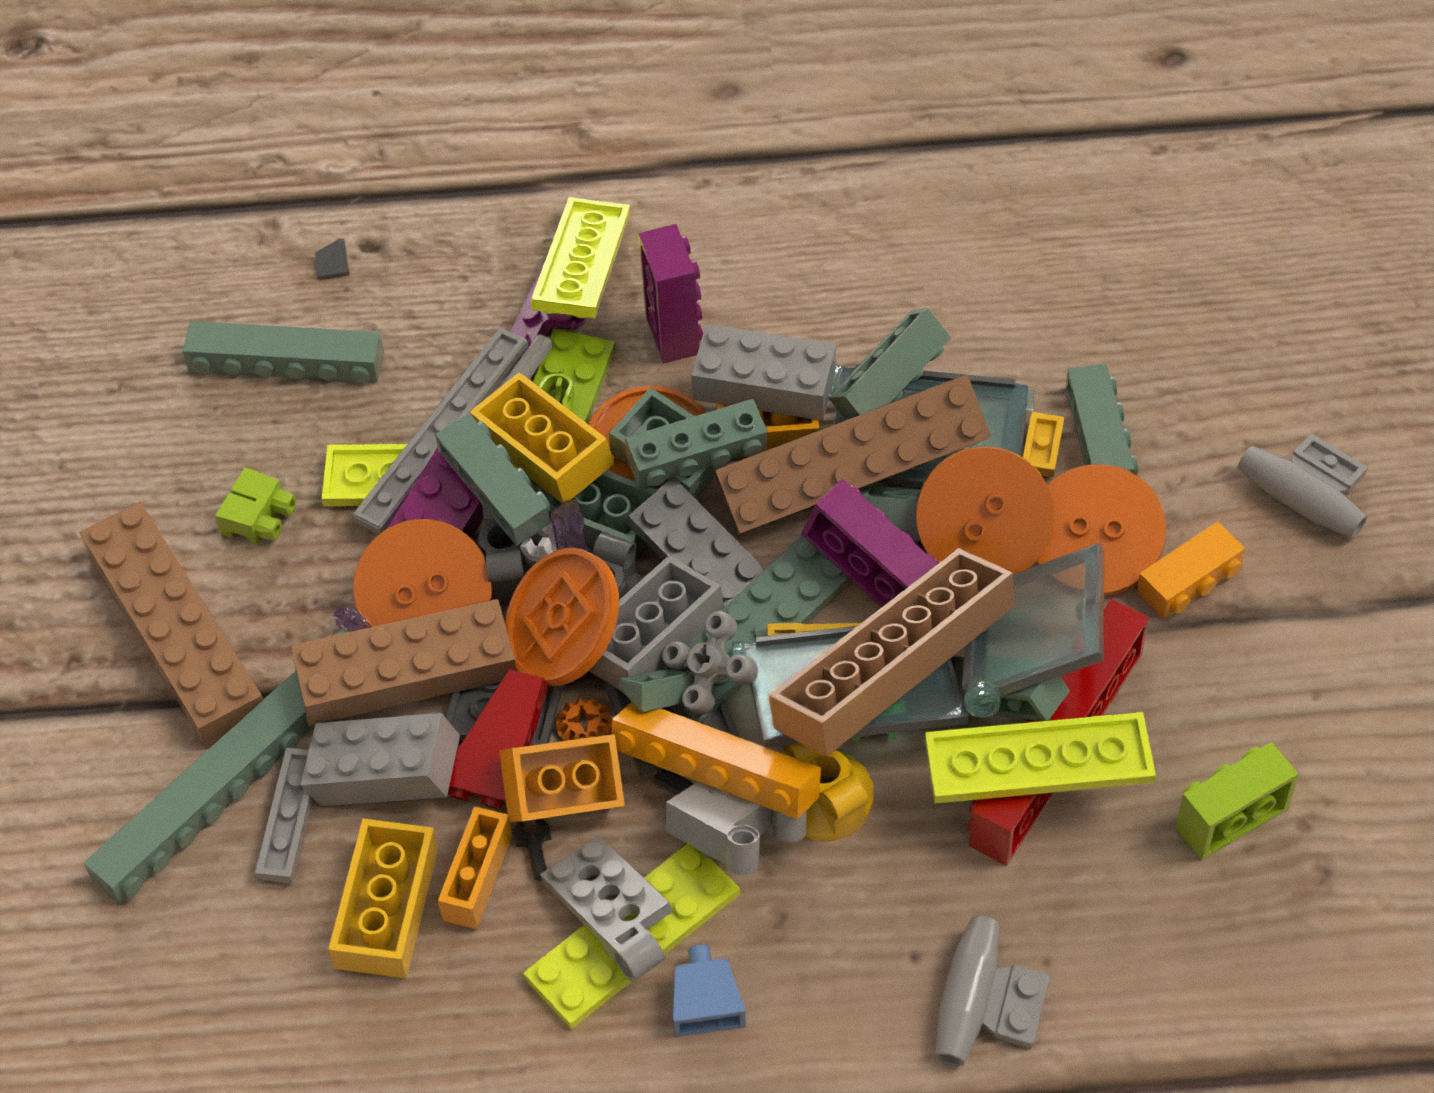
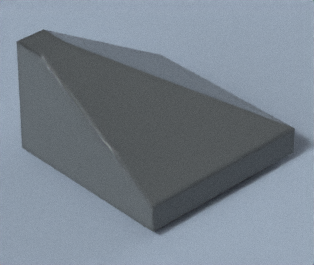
M344 238L338 239L315 252L318 279L349 275Z

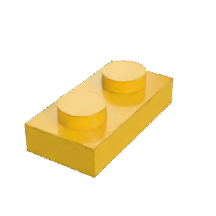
M1032 412L1023 458L1028 460L1042 476L1054 478L1064 417Z

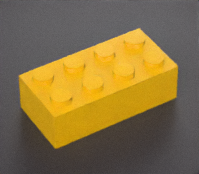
M520 372L469 412L476 422L482 421L487 426L492 436L490 439L496 446L499 444L503 445L510 455L511 464L516 468H522L530 479L563 505L568 503L614 465L606 437Z
M362 819L328 949L335 969L407 979L438 853V844L433 827Z

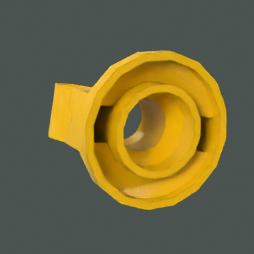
M802 743L782 746L785 755L820 767V776L836 778L830 783H820L819 798L807 809L805 838L813 841H836L852 835L866 823L873 808L874 784L867 769L853 756L837 750L826 757Z

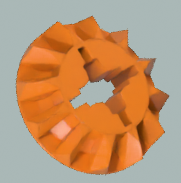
M579 696L577 701L572 703L566 702L564 709L561 712H557V733L562 741L609 735L612 729V716L606 704L598 703L594 697L591 700H583ZM581 714H584L590 720L588 721L586 732H584L581 724L578 723Z

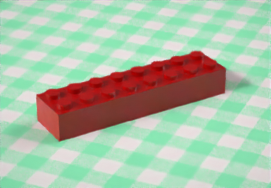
M1110 599L1104 609L1103 661L1062 675V679L1070 692L1048 721L1104 715L1143 653L1148 616ZM1082 634L1077 640L1073 653H1075L1073 658L1085 654V634ZM1025 720L1024 723L1041 722V721ZM1054 792L972 800L968 810L972 816L967 825V830L970 831L969 846L1007 866Z

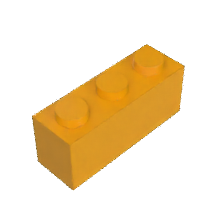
M1217 521L1139 574L1137 593L1163 619L1174 612L1176 614L1181 613L1189 606L1193 599L1199 595L1205 596L1209 594L1218 582L1226 577L1230 579L1239 573L1243 567L1242 561L1245 547Z
M474 806L438 899L443 921L478 929L513 836L508 814Z

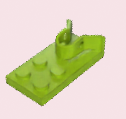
M553 329L550 337L552 348L539 365L533 383L588 424L616 350L615 341Z

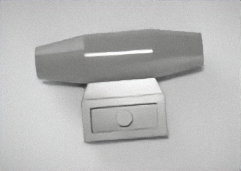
M1310 434L1294 450L1291 461L1254 446L1249 447L1238 464L1240 471L1269 496L1311 522L1352 539L1359 534L1366 523L1368 516L1343 494L1348 495L1365 477L1368 467L1315 435Z
M986 916L971 917L954 953L939 1009L935 1057L939 1061L952 1066H963L982 1026L996 1039L1031 1049L1034 1044L1050 978L1048 974L1015 964L1013 966L997 968L1000 925L994 919Z

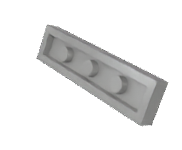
M286 747L255 871L257 880L293 884L313 798L300 785L309 752L307 749Z

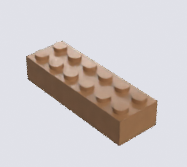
M498 599L291 645L294 667L308 726L502 682L509 669L515 670V657Z

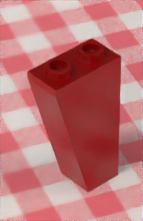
M509 669L456 752L448 796L464 801L468 800V796L482 799L480 804L501 810L502 805H506L499 750L531 746L549 687L544 678Z

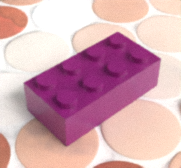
M677 224L638 233L645 316L662 363L695 356L698 354L699 341L702 340L703 336L702 327L699 322L703 320L701 307L697 301L701 300V291L697 279H700V271L697 261L695 259L690 260L689 258L691 249L686 235L681 236Z
M437 447L388 528L408 520L430 519L453 525L472 539L484 519L483 506L439 453Z
M843 479L815 504L801 532V535L881 608L939 564L933 556L922 551L909 534L900 531L892 524L882 510L873 507L863 498L862 493L856 487L849 485Z

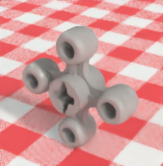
M715 611L707 617L705 628L709 635L706 643H699L691 649L682 642L672 641L662 651V659L666 666L680 671L690 668L695 673V682L684 691L682 702L688 711L696 715L708 714L713 709L715 699L711 690L714 683H720L729 677L738 684L748 685L756 680L758 676V665L753 659L743 654H736L731 658L725 654V643L735 636L738 627L736 620L726 612Z

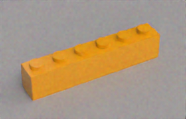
M631 702L612 719V734H615L617 751L795 819H798L819 798L821 768L661 708L643 712Z

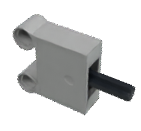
M659 768L653 777L655 785L675 795V797L666 802V832L702 851L705 857L714 858L724 863L726 868L732 873L747 875L758 869L760 835L770 828H773L775 837L785 842H795L805 837L807 810L798 819H795L703 783H693L663 768Z

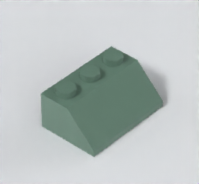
M872 485L863 487V498L873 507L882 510L892 524L900 531L906 532L911 536L916 545L920 544L921 539L917 528L916 509L921 489Z

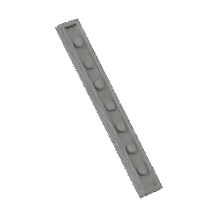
M501 327L498 329L352 514L353 522L378 535L387 529L437 449L435 434L469 413L493 393L528 348L526 339Z

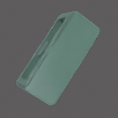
M668 668L618 680V687L640 711L646 712L683 703V693L689 686L694 684V675Z

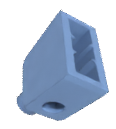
M695 945L689 948V964L675 967L673 1004L675 1037L746 1027L745 1007L728 960H712L710 947L707 945Z

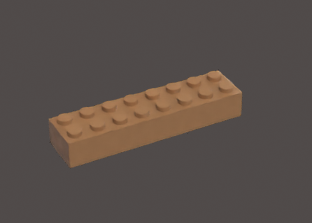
M967 374L715 470L713 475L736 535H740L815 506L841 479L845 480L849 485L860 489L986 441L992 436Z
M140 501L79 533L90 559L207 750L263 701V698Z
M958 548L772 691L768 697L773 729L827 757L1014 608L1016 605L1013 572Z

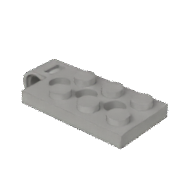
M600 836L540 874L543 884L602 942L605 953L619 966L629 980L635 981L665 960L662 949L647 929L672 913L669 901ZM589 876H598L593 881L585 880ZM609 895H618L611 901L604 899ZM638 914V916L631 921H623V919L628 915Z

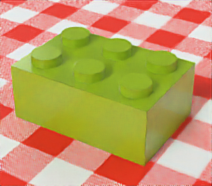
M1272 742L1261 748L1258 746L1253 747L1243 755L1241 760L1232 765H1222L1213 773L1212 777L1202 783L1195 781L1183 791L1175 829L1200 860L1203 861L1287 811L1290 807L1299 773Z

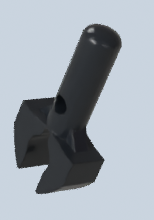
M543 818L535 819L537 831L534 833L535 836L531 837L530 834L525 832L524 822H517L513 830L516 847L525 846L528 848L534 879L542 881L540 874L547 870L542 844L544 841L552 840L549 824Z

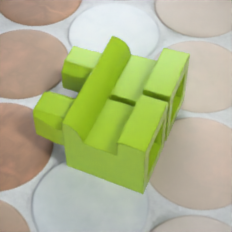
M244 467L231 488V493H228L217 511L215 518L221 535L233 538L235 534L247 537L251 543L258 545L261 538L272 541L277 540L282 530L281 520L274 518L275 514L280 513L290 516L295 510L297 503L295 495L282 490L278 479Z

